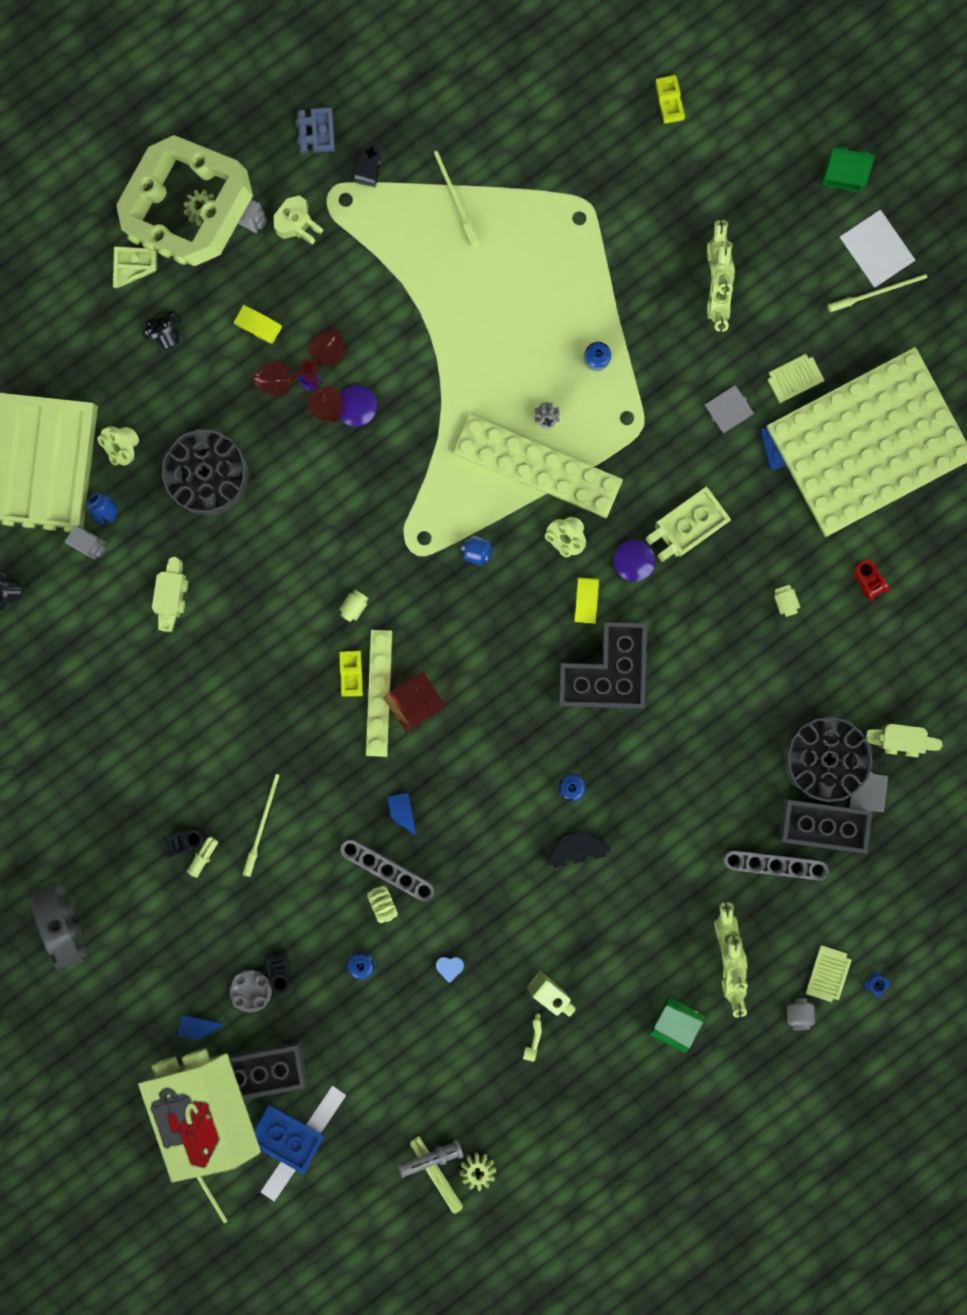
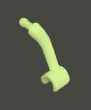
M539 1013L535 1015L533 1020L535 1033L531 1048L525 1047L523 1059L528 1061L535 1060L542 1033Z

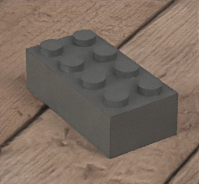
M784 799L778 841L867 854L873 811Z
M300 1041L228 1055L243 1100L303 1089L308 1084Z

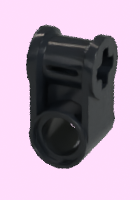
M369 143L362 148L355 173V183L376 187L381 163L380 150L377 145ZM371 153H374L375 156H372V158L369 159L368 156H370Z
M193 829L163 837L168 845L169 857L199 848L207 838L202 829ZM193 833H196L200 838L198 844H194L191 841Z
M287 951L271 956L265 954L266 969L271 989L278 994L286 992L290 988L292 981ZM279 977L284 978L286 981V986L283 989L276 986V979Z

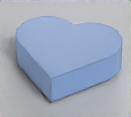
M441 957L436 963V969L449 983L464 967V963L459 957H452L451 959Z

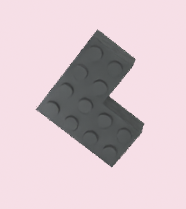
M604 622L602 665L560 664L559 706L644 709L647 623Z

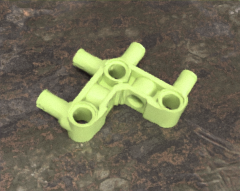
M717 220L714 224V237L707 245V260L711 270L707 317L715 322V329L717 331H720V327H722L723 332L729 327L727 319L730 318V303L735 269L731 255L733 244L726 238L728 222L722 220L720 225V220Z
M727 902V908H725V903L720 905V916L714 920L715 933L718 938L723 961L722 989L724 998H727L732 1004L733 1015L739 1017L738 1012L740 1010L741 1017L747 1014L743 1000L748 987L746 983L747 961L739 934L737 918L733 916L734 906Z

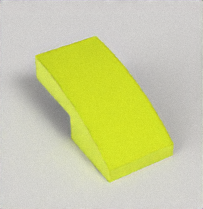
M676 75L656 79V88L664 124L684 120L685 114Z
M245 305L242 306L233 322L236 326L270 344H273L282 328L279 323Z
M578 577L575 622L596 624L599 579Z
M361 651L340 652L342 697L363 696Z

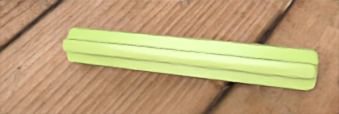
M420 1137L410 1141V1145L417 1157L429 1153ZM438 1165L426 1168L427 1173L452 1213H458L462 1209V1204Z

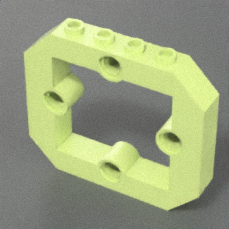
M173 135L148 147L116 206L121 230L128 235V240L137 245L139 242L143 243L145 248L153 252L155 249L159 250L158 253L166 258L172 256L175 261L182 265L188 263L196 266L221 255L253 194L248 172L237 160ZM176 160L188 164L203 180H210L214 176L226 180L216 200L206 202L202 206L200 215L204 222L193 242L174 235L163 225L153 226L143 221L152 203H159L165 198L166 188L163 183Z

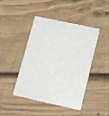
M881 210L840 236L874 288L915 261Z

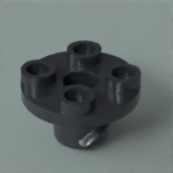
M175 310L169 311L160 319H157V317L151 318L146 322L147 327L142 330V335L147 340L155 338V341L161 345L162 349H171L180 341L179 332L176 327L182 322V319Z
M0 570V612H2L6 602L11 604L13 601H19L22 598L23 588L19 581L12 578L6 579L4 571Z

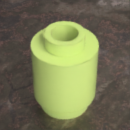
M791 585L774 590L776 594L774 597L780 615L785 613V616L788 617L797 614V609L801 607L795 590L791 588Z
M356 590L352 594L349 593L339 608L342 612L340 616L349 622L352 619L357 621L367 606L368 598Z

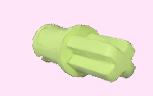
M213 837L206 838L200 850L195 852L196 856L186 870L187 873L196 878L199 877L205 864L210 862L209 857L218 844L216 839Z

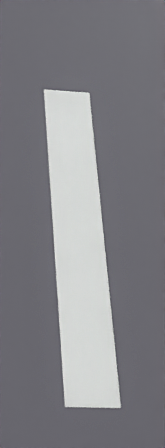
M332 1086L307 1122V1125L322 1132L346 1095ZM280 1162L261 1190V1193L275 1201L295 1172V1169Z

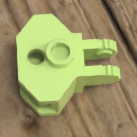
M300 195L287 198L274 214V229L276 234L282 239L297 236L313 244L315 239L305 232L306 229L310 227L319 234L323 231L320 226L311 220L308 214L307 201Z

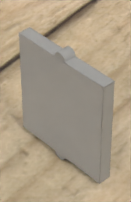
M736 385L704 405L712 416V421L716 422L723 434L754 414L746 402L747 398L742 396Z
M870 772L865 784L850 796L849 808L884 812L888 776L876 775Z

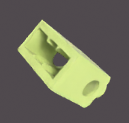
M541 971L527 985L532 997L556 1016L562 1012L566 1017H570L574 1013L576 1007L570 1003L571 999L567 993Z

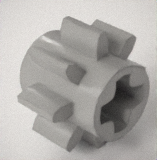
M552 402L541 403L539 408H535V423H540L542 428H552L556 422H560L559 407L554 408Z

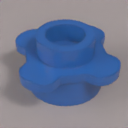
M874 971L871 974L872 977L865 981L864 987L870 989L874 996L880 997L886 988L889 987L890 982L888 979L881 977L878 971Z

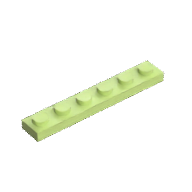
M371 630L366 756L387 757L392 631Z

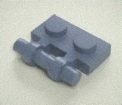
M332 108L311 109V117L307 118L305 111H297L296 127L298 128L299 135L297 145L299 146L300 154L308 153V145H313L314 153L335 151ZM308 126H312L313 136H307L306 128Z

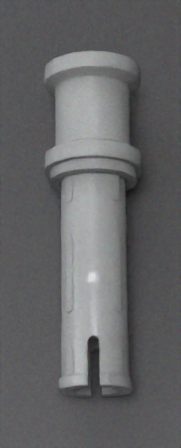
M455 1139L451 1144L443 1147L437 1146L435 1151L397 1166L401 1178H404L436 1164L445 1165L447 1161L454 1158H463V1153L458 1140Z

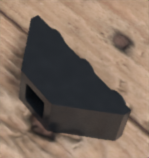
M583 830L564 834L548 857L547 863L548 866L553 865V868L565 866V862L571 860L574 863L586 861L585 857L593 855L594 859L607 856L606 852H610V847Z

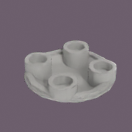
M255 970L243 971L236 975L231 982L229 990L233 1005L241 1011L248 1013L263 1009L270 1001L272 994L268 978Z

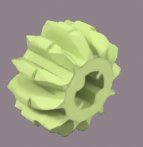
M195 190L194 197L191 195L187 196L190 202H184V206L187 208L184 211L185 215L189 216L191 223L196 221L199 227L204 220L200 215L201 209H198V207H202L206 202L215 201L214 195L212 193L207 195L206 190H203L201 195Z
M376 887L368 892L367 897L378 922H388L397 917L398 912L387 887Z
M475 1153V1159L468 1155V1163H461V1167L464 1169L460 1171V1176H466L463 1179V1183L467 1184L470 1182L469 1189H473L474 1185H477L478 1191H481V1184L488 1188V1181L495 1180L492 1174L496 1173V1168L491 1167L493 1165L492 1159L486 1161V1154L481 1159L478 1153ZM475 1168H480L481 1175H476Z

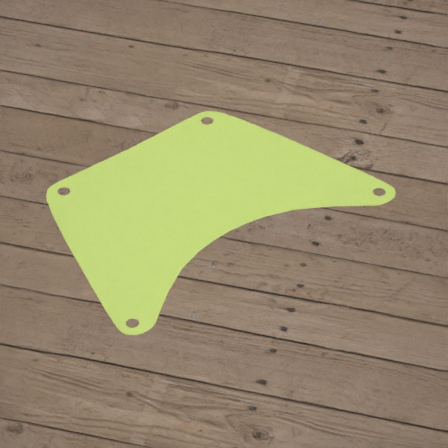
M350 182L339 183L333 186L327 195V207L332 219L370 250L403 284L422 315L437 358L441 388L438 439L426 477L403 529L406 546L417 556H428L457 543L547 494L453 454L469 414L593 467L630 444L638 437L644 427L643 407L617 312L597 215L593 206L581 197L540 190L452 185L467 219L472 222L480 242L478 245L472 246L463 228V219L448 185L377 182L376 187ZM343 193H349L353 198L352 204L348 207L341 206L339 203V197ZM581 211L586 215V222L583 225L573 223L572 216L575 212ZM596 341L607 344L612 353L609 365L601 371L589 369L584 362V353L587 346ZM552 402L554 408L559 407L560 422H556L552 428H542L540 423H535V408H539L541 403ZM629 411L634 415L632 424L624 425L621 423L620 415L622 412ZM427 531L431 534L432 540L428 545L418 543L417 536L420 532Z

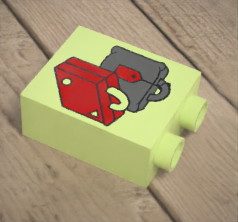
M200 1049L183 1056L181 1059L184 1065L180 1066L176 1056L164 1059L151 1065L154 1076L138 1083L171 1182L232 1170L261 1153L227 1053L209 1058L207 1049Z

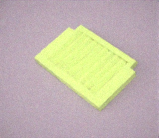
M806 354L768 372L771 377L768 379V382L779 403L825 381L813 357L808 358Z
M820 945L805 994L832 1002L833 998L839 1000L851 964V959L846 958L847 953Z

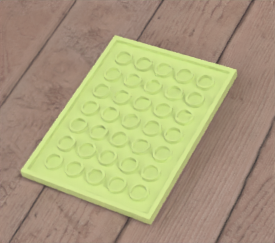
M916 347L766 426L825 537L967 462V442Z

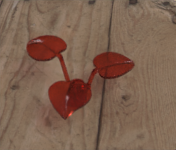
M339 329L324 332L312 341L309 347V354L315 360H305L302 362L300 370H297L292 377H290L289 368L281 362L269 363L253 376L254 382L263 392L275 397L287 394L290 391L289 382L295 380L299 375H302L307 381H313L318 393L311 395L309 398L308 407L311 414L320 420L337 422L343 411L341 394L332 386H327L321 391L316 377L318 375L317 365H320L321 362L326 366H335L344 357V345Z

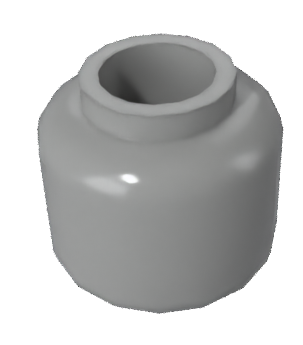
M794 999V1003L787 1006L788 1025L792 1026L793 1030H810V1027L815 1024L814 1005L807 1003V999Z

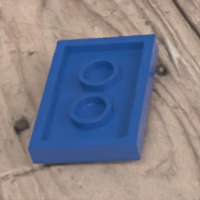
M271 1104L267 1107L254 1131L261 1151L303 1175L325 1136L323 1133Z

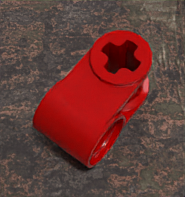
M865 560L854 565L853 575L861 586L865 597L870 602L882 592L889 591L886 581L880 575L873 562ZM862 565L868 567V574L866 576L860 572Z

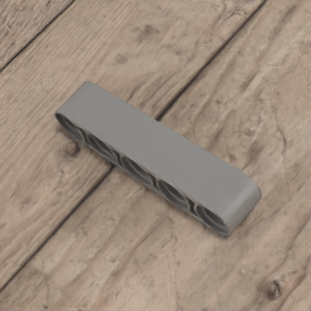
M349 839L342 844L341 854L351 862L421 901H427L433 896L434 886L428 880L357 840ZM352 843L356 846L357 851L354 855L346 852L345 847L347 844ZM366 854L374 856L375 863L373 865H367L364 862ZM383 865H391L393 867V874L388 876L383 874ZM409 875L412 883L409 886H404L400 882L401 876ZM420 886H428L430 894L428 896L420 895Z
M728 850L722 857L724 866L735 871L811 880H823L828 875L827 865L814 859ZM732 854L738 857V862L734 866H730L728 863V858ZM752 857H757L759 860V864L755 868L749 866V860ZM777 859L780 862V866L777 870L772 871L770 863L772 860ZM795 862H799L801 865L800 871L797 873H793L791 870V866ZM819 864L822 870L819 875L815 876L812 873V869L815 865Z

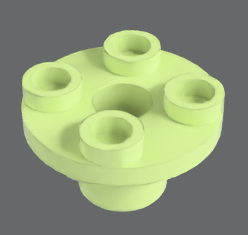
M108 426L98 436V443L109 455V460L113 465H128L134 459L133 447L139 443V438L131 428L124 427L118 429L114 426Z
M568 517L565 520H554L547 528L545 539L558 549L564 557L580 554L586 546V538L583 534L584 525L578 518Z

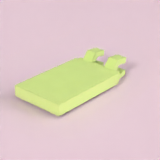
M706 486L655 523L656 526H654L656 530L648 535L645 540L651 545L661 537L663 538L668 548L657 555L661 562H663L673 554L676 557H681L731 521V519Z

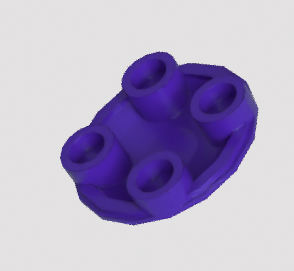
M360 385L350 386L338 395L336 412L345 424L351 427L367 424L376 414L377 401L374 394L368 388Z
M631 540L619 546L615 552L613 563L621 577L625 580L636 582L645 579L653 571L655 556L650 546L646 543Z

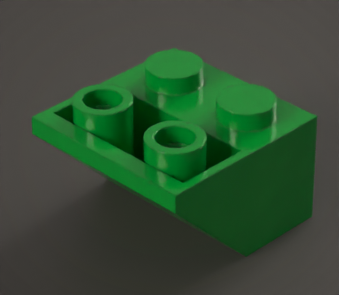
M843 146L833 147L825 161L821 185L862 193L866 187L875 155L869 154L868 151L864 150L856 152L850 151L847 147Z

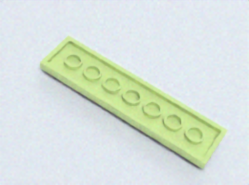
M470 414L453 451L455 455L606 519L623 481L621 478Z

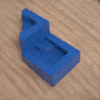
M404 793L387 797L391 818L395 821V824L416 835L409 794Z
M181 1015L177 1036L199 1041L210 1036L216 1029L221 1028L223 1023L211 1019Z

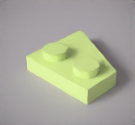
M114 247L113 288H120L157 271L156 249L153 252L145 248Z

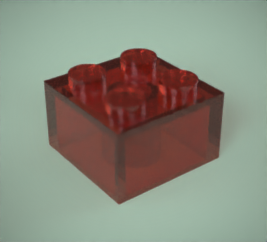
M424 671L383 697L406 733L446 707Z

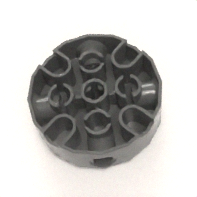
M198 429L183 434L170 447L163 459L162 479L167 493L180 507L196 515L214 516L228 511L241 500L248 486L249 468L244 454L230 438L215 430ZM205 469L210 472L207 474V477L202 475V473H205Z
M835 717L811 719L797 727L788 739L783 755L785 772L792 785L806 797L825 802L845 800L856 793L868 780L873 763L871 746L862 732L851 722ZM827 755L831 757V762L824 761V757H827Z
M53 881L44 887L29 890V899L33 905L32 911L46 950L52 956L55 968L58 971H62L70 965L84 962V957L88 956L84 944H81L79 936L82 935L78 923L74 924L72 916H75L71 903L66 904L63 897L66 896L62 884H57Z

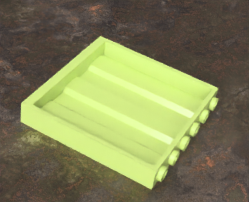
M0 393L1 525L14 526V523H22V527L35 528V525L43 526V529L56 531V527L64 528L65 532H71L74 526L77 525L84 528L98 410L94 403Z

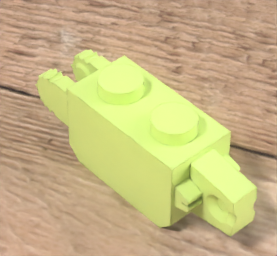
M176 557L168 559L166 572L157 574L152 604L153 611L158 614V630L166 632L173 631L176 618L180 617V613H184L185 601H182L183 593L187 592L188 580H185L186 576L182 574L183 562Z
M885 724L880 730H866L865 737L868 743L877 745L880 749H885L887 754L897 755L898 751L906 752L905 756L918 757L919 753L926 754V750L939 751L943 746L940 739L927 737L928 732L925 728Z

